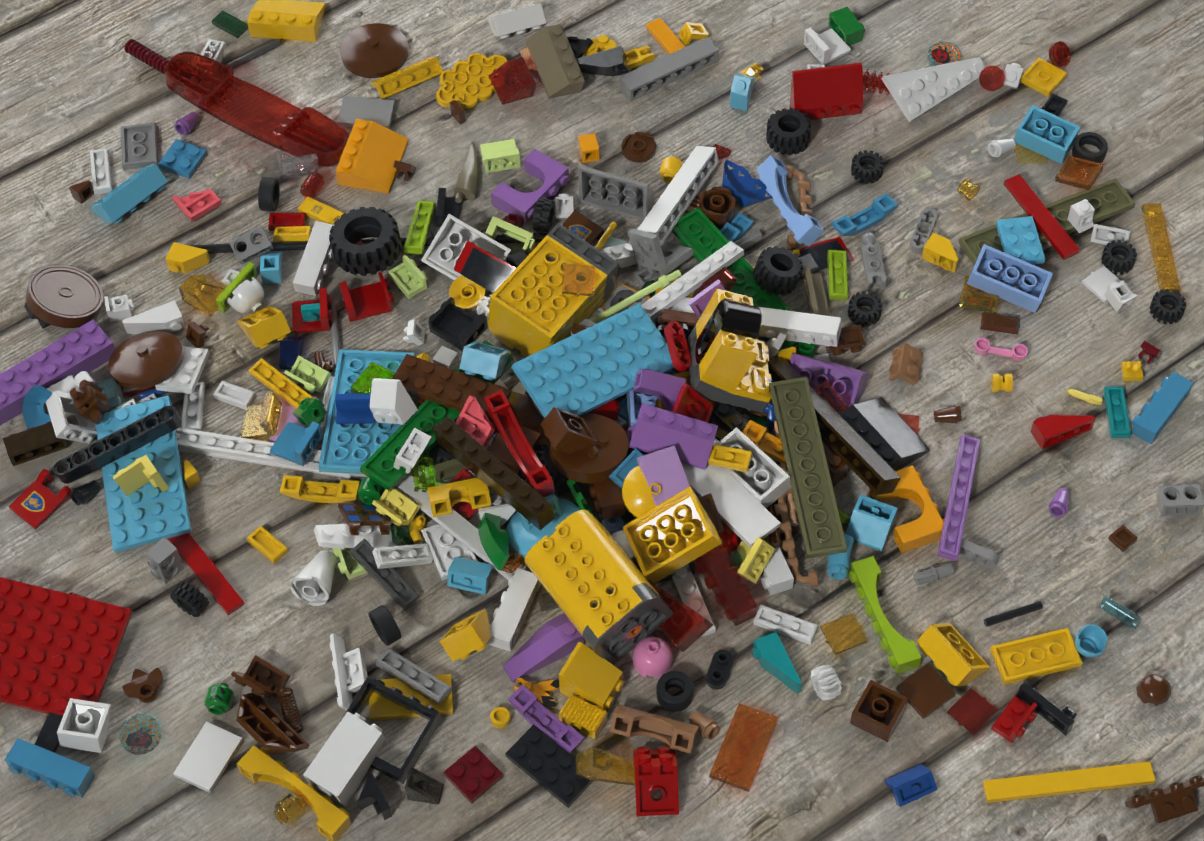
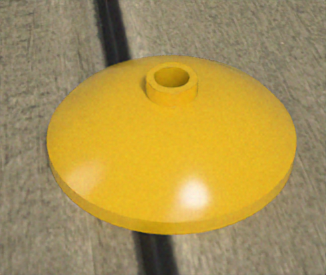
M638 465L624 479L622 485L624 504L628 511L636 518L656 507L652 495H658L661 492V486L658 483H653L649 487ZM652 486H657L659 491L654 493Z

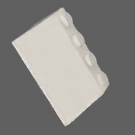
M448 214L421 261L455 280L463 276L454 270V266L467 241L506 263L507 257L513 254V251Z

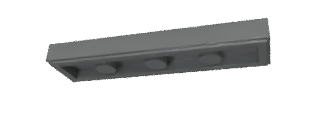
M364 538L349 554L405 611L420 595L394 568L378 569L372 553L374 548Z

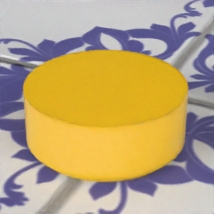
M505 707L494 708L490 713L491 724L498 729L507 727L511 722L510 711Z

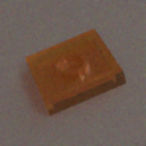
M1069 156L1057 173L1055 182L1090 190L1102 172L1103 164Z

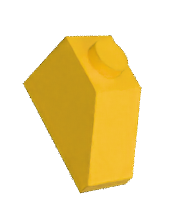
M173 242L165 258L168 270L175 273L186 274L210 263L207 250Z

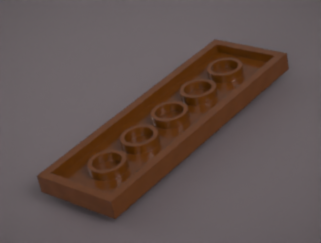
M406 354L392 378L400 380L408 394L460 412L469 395L477 399L491 423L494 422L486 409L484 397L500 390L503 391L507 400L511 396L510 389Z

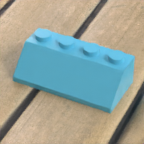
M156 164L145 166L90 206V209L106 223L114 222L116 224L124 218L122 215L126 212L131 213L136 210L138 203L148 201L151 198L150 194L154 191L158 193L165 188L164 184L168 180Z

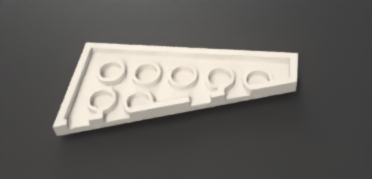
M977 57L887 75L881 79L908 122H910L989 71L981 58Z

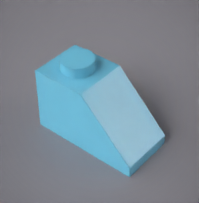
M741 73L734 75L730 92V107L748 111L756 77Z

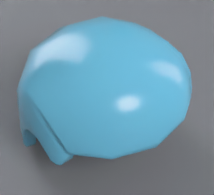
M1088 624L1076 635V649L1085 657L1096 658L1104 652L1108 636L1101 627Z

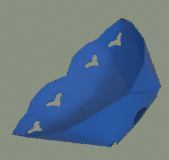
M726 159L722 187L731 192V195L735 197L736 204L748 207L773 198L766 191L767 187L761 180L752 178L744 167ZM755 184L761 187V189H756Z

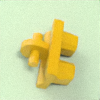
M755 62L752 66H748L739 73L756 77L755 84L762 78L759 74L764 68Z

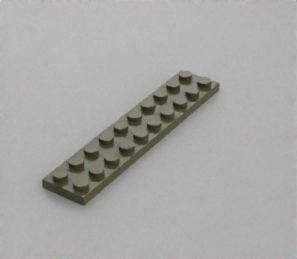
M1115 178L1045 205L1068 234L1076 231L1067 220L1070 207L1073 204L1087 199L1095 209L1092 219L1094 224L1133 209L1135 203ZM1024 213L1014 218L1028 217V215ZM996 224L959 238L960 246L974 265L984 244L1003 252ZM1036 226L1040 243L1042 244L1048 242L1046 237Z
M803 377L770 382L769 390L786 467L790 476V485L806 557L814 558L847 552V546L808 379Z

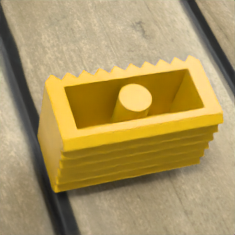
M570 695L559 713V720L566 726L569 724L576 731L595 740L608 720L607 712L602 706L589 704L582 696Z

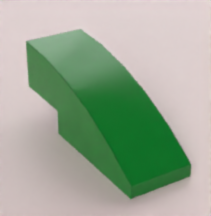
M485 512L478 526L481 544L494 566L502 571L509 558L508 531L500 529V516Z

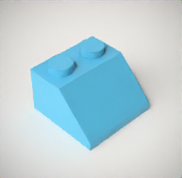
M473 342L464 346L459 369L465 370V373L469 375H476L477 373L483 375L485 379L494 380V378L496 379L501 376L511 351Z

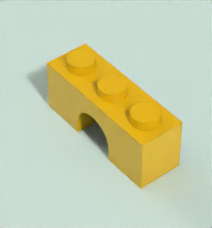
M478 477L427 488L433 517L452 514V507L458 502H468L471 504L472 509L492 506L488 486Z

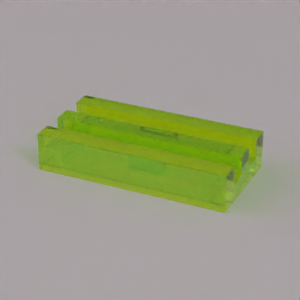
M424 457L419 462L421 484H419L418 464L413 468L414 492H418L419 489H422V492H426L428 487L435 486L433 458ZM425 463H428L429 484H426Z

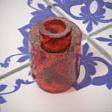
M311 172L301 185L300 193L304 197H315L325 184L324 177L318 172Z

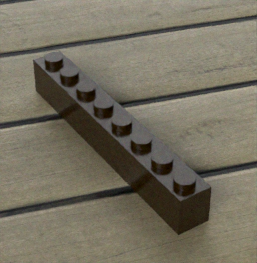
M448 416L433 427L437 443L536 528L541 530L555 519L552 504Z

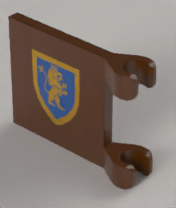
M576 210L562 224V226L591 245L604 231L602 227Z

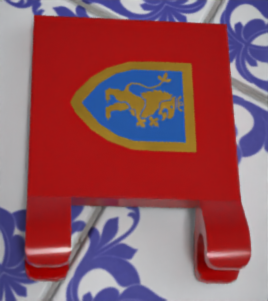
M43 469L37 479L8 506L9 509L35 530L63 502L71 499L70 492L72 491L68 486H64L58 496L44 486L53 478L47 469Z

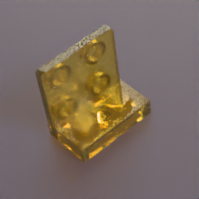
M273 391L265 393L262 404L247 406L241 438L251 439L277 435L283 403Z

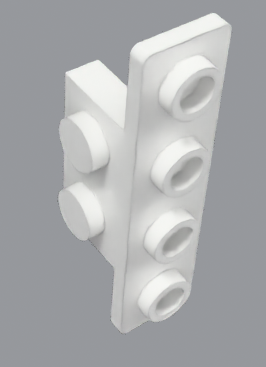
M333 633L330 635V649L333 656L332 666L335 671L334 682L338 693L337 703L340 708L347 711L353 701L352 693L359 691L368 677L364 650L360 647L346 653L344 639Z

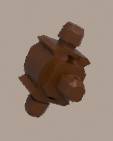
M82 380L79 383V388L70 390L75 408L80 411V416L95 424H100L103 421V414L112 411L107 397L102 393V388L87 380Z

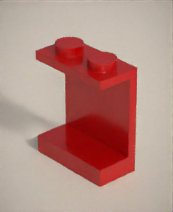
M382 272L378 273L380 282L349 290L346 281L339 283L349 322L392 312L391 304L394 303L392 292L388 293V289H390L388 279H384Z

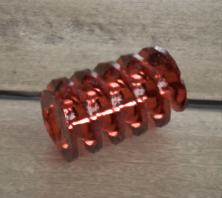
M867 69L863 73V87L865 86L866 91H869L872 87V92L874 93L878 89L879 94H882L884 90L886 95L890 94L881 79L883 72L876 76V70L870 74L869 69Z

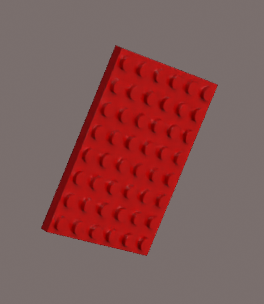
M0 577V702L45 714L51 712L59 715H64L70 698L99 702L133 611L129 608Z

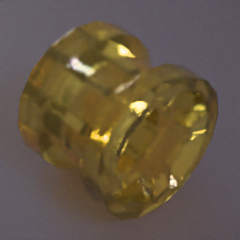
M965 178L957 188V192L965 195V198L969 201L980 190V186L973 184L969 178Z

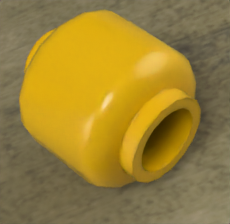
M677 156L665 158L659 170L662 180L671 183L676 173L681 169L683 162Z

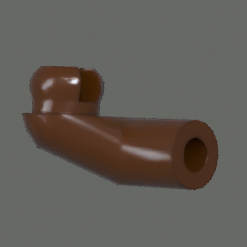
M315 352V365L330 373L333 372L335 364L332 361L331 363L324 361L323 352Z

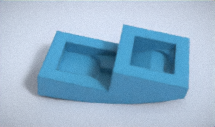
M739 212L731 223L727 222L721 228L720 232L729 242L732 241L734 243L754 226V222Z

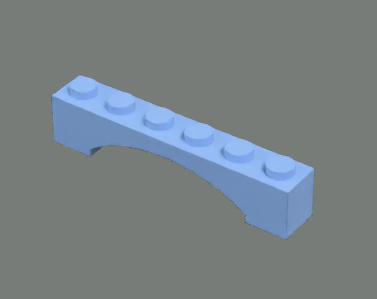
M770 155L756 169L760 175L759 179L766 185V191L773 197V203L780 209V215L786 219L787 227L795 234V240L800 244L804 243L810 246L825 231L817 219L808 214L802 216L794 208L789 198L786 184V175L789 172L780 159Z

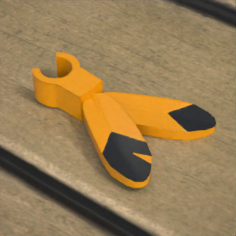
M516 678V683L524 685L538 697V701L544 706L551 709L556 707L554 699L546 692L558 690L560 688L558 680H548L532 685L531 682H527L522 678ZM515 685L514 691H516L519 687Z

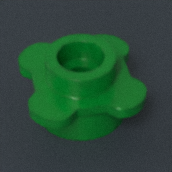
M803 342L798 344L799 349L796 351V354L814 357L816 345Z

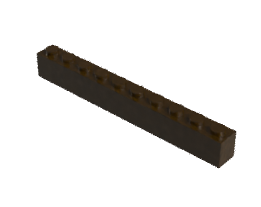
M783 357L769 359L768 369L772 382L803 378ZM809 385L821 439L876 495L893 493L901 477Z

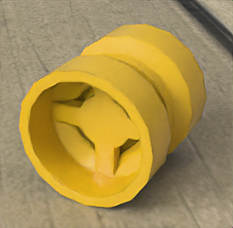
M992 373L991 391L1011 393L1013 390L1012 373H1006L1005 375Z

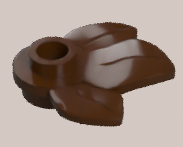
M155 668L148 675L142 670L135 669L132 675V683L122 686L124 693L130 698H138L143 703L154 701L158 696L157 689L163 683L162 672L159 668Z

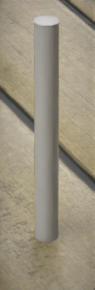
M332 305L329 307V310H332L333 321H330L333 363L335 364L334 369H336L340 344L337 306Z

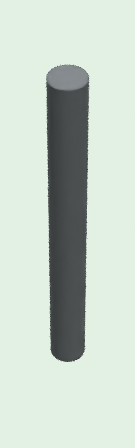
M277 39L220 67L219 71L223 74L280 46L281 42Z

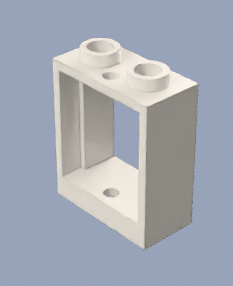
M55 390L46 401V405L56 437L89 444L97 435L96 424L79 415L80 411L75 408L74 400L71 398L70 393ZM65 412L76 414L79 426L68 424Z

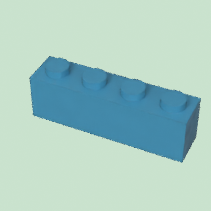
M1172 372L1169 378L1166 376L1163 379L1160 390L1156 389L1151 396V402H1146L1141 410L1142 414L1140 416L1137 414L1132 421L1133 429L1131 433L1151 445L1190 394L1193 382L1175 372Z
M17 738L4 759L11 772L18 775L20 773L25 774L30 780L38 782V780L45 782V785L48 787L62 789L64 793L72 797L77 795L83 798L95 777L91 767Z

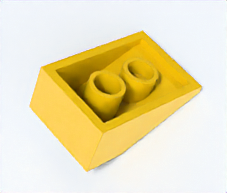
M270 305L236 320L253 346L260 347V349L269 346L270 342L275 339L279 341L286 338L287 334L291 332L283 312Z

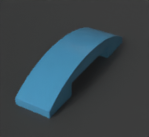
M886 193L873 200L872 206L849 218L845 215L833 221L831 225L842 236L855 235L882 221L898 207V204Z

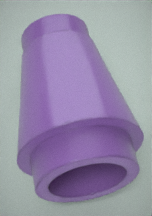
M191 112L177 120L175 130L180 135L189 134L199 120L198 114Z
M1058 489L1049 503V512L1055 517H1062L1068 512L1069 491L1067 489Z

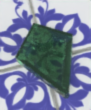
M394 523L391 524V536L394 543L398 546L414 544L409 533L410 529L407 526L401 527Z

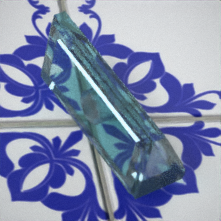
M1108 596L1103 597L1100 605L1101 609L1133 629L1138 626L1142 620L1140 616Z

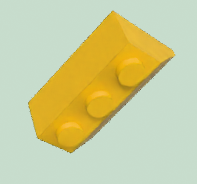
M951 623L931 624L916 641L920 645V650L934 661V666L943 671L947 676V680L956 687L969 684L990 668Z

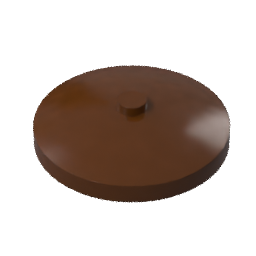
M381 23L366 24L355 28L345 36L340 46V54L344 66L351 73L364 78H381L396 72L404 65L409 53L407 39L404 34L393 26Z
M165 331L143 332L128 338L113 351L108 363L109 372L113 380L122 387L129 389L148 388L165 381L178 370L183 361L184 351L178 338L171 333Z

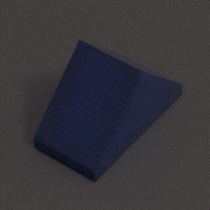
M287 336L280 340V369H292L298 356L302 354L304 337Z

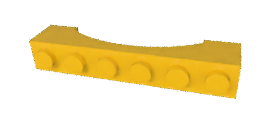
M253 745L237 763L239 772L254 784L258 781L274 783L300 796L317 816L318 822L316 826L318 832L330 841H338L351 826L350 814L344 808H337L333 805L334 802L328 796H321L317 793L318 790L312 784H305L301 781L302 778L296 772H289L280 760L274 761L270 758L271 755L265 749H258Z

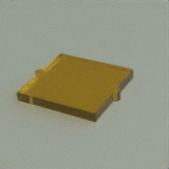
M1015 143L1016 163L1048 164L1047 157Z
M580 263L577 265L564 264L562 294H571L577 297L579 295L593 296L595 266H585Z
M853 614L820 626L826 638L825 642L829 643L835 655L867 643V639L861 630L862 626L858 625Z

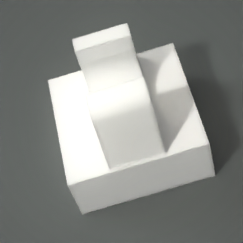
M415 319L408 321V327L404 329L407 336L403 337V340L407 343H415L417 346L424 344L425 328Z

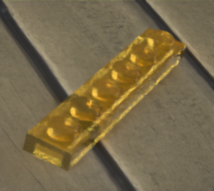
M1161 203L1143 204L1141 209L1159 289H1163L1164 292L1166 289H1169V292L1176 290L1175 294H1178L1181 289Z

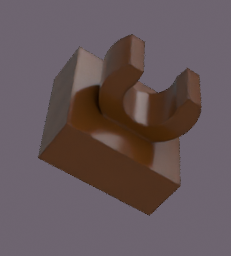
M396 160L393 167L397 169L395 178L399 179L400 175L404 173V180L408 181L410 178L409 173L415 174L416 167Z
M191 322L187 326L186 339L197 348L204 346V341L208 337L205 331L209 330V328L205 324L198 326L195 322Z

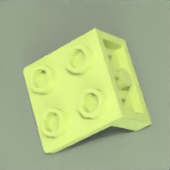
M514 139L480 145L486 173L521 168L519 149H516Z

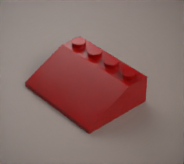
M862 62L792 71L789 107L793 108V110H800V113H805L806 117H809L810 120L862 114Z

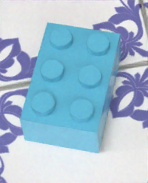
M1032 105L1019 125L1014 141L1025 148L1062 164L1078 136L1080 126Z

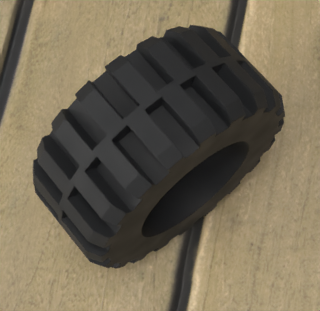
M359 207L360 209L358 210L352 209L349 213H344L340 219L334 222V226L330 230L329 241L334 260L344 271H350L353 275H374L378 271H385L386 267H391L394 264V260L398 259L402 250V241L397 222L390 213L380 208L377 210L375 207ZM364 238H377L365 245H355L357 241Z

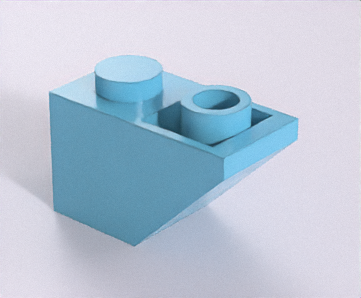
M282 252L264 253L261 256L260 273L263 284L282 283Z

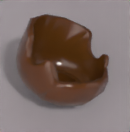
M1157 674L1147 675L1139 681L1136 687L1137 696L1145 704L1152 703L1158 706L1167 702L1171 696L1170 683L1165 677Z

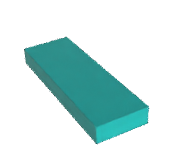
M1104 387L1103 393L1110 438H1130L1131 431L1124 387Z

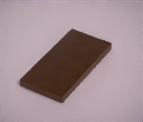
M511 392L508 402L519 425L542 434L536 450H539L546 443L550 444V440L544 434L545 431L541 426L543 418L530 397Z

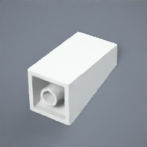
M350 712L345 714L303 774L306 780L319 792L344 808L349 804L385 741L382 733L383 730L373 723L370 726L360 714L355 713L353 715Z

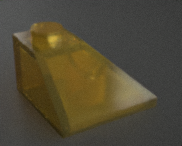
M206 274L190 275L179 287L182 301L211 317L218 310L217 297L227 286Z

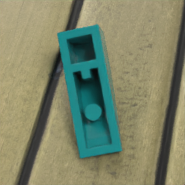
M777 632L755 639L751 649L754 659L758 660L761 667L795 693H800L802 682Z

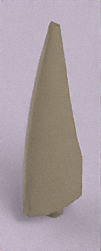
M473 141L471 142L468 158L458 175L454 193L457 203L476 197L478 161Z

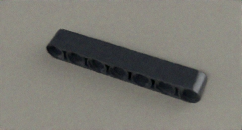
M165 406L57 461L53 466V472L62 483H72L180 427L182 419L174 407Z

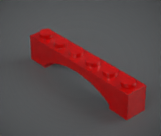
M500 390L484 397L486 409L528 485L543 498L555 493L551 476L526 439L503 391Z

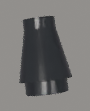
M92 480L89 483L73 488L72 492H70V497L77 506L84 505L100 490V486L95 480Z

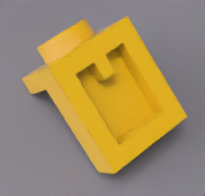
M685 22L680 30L679 37L684 46H688L692 39L702 40L708 37V33L701 23Z

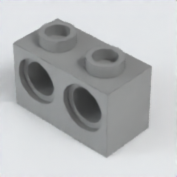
M255 226L248 230L249 233L243 236L239 234L232 238L233 241L229 242L241 265L274 249L262 226ZM257 236H263V241L260 244L255 243ZM241 244L247 245V249L244 252H239L238 250Z
M1166 484L1160 486L1156 496L1160 516L1200 515L1204 506L1200 484Z
M165 537L146 551L147 563L152 568L151 574L157 580L161 579L165 584L184 569L177 548Z

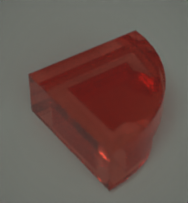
M717 144L713 146L716 147L718 159H725L731 154V150Z

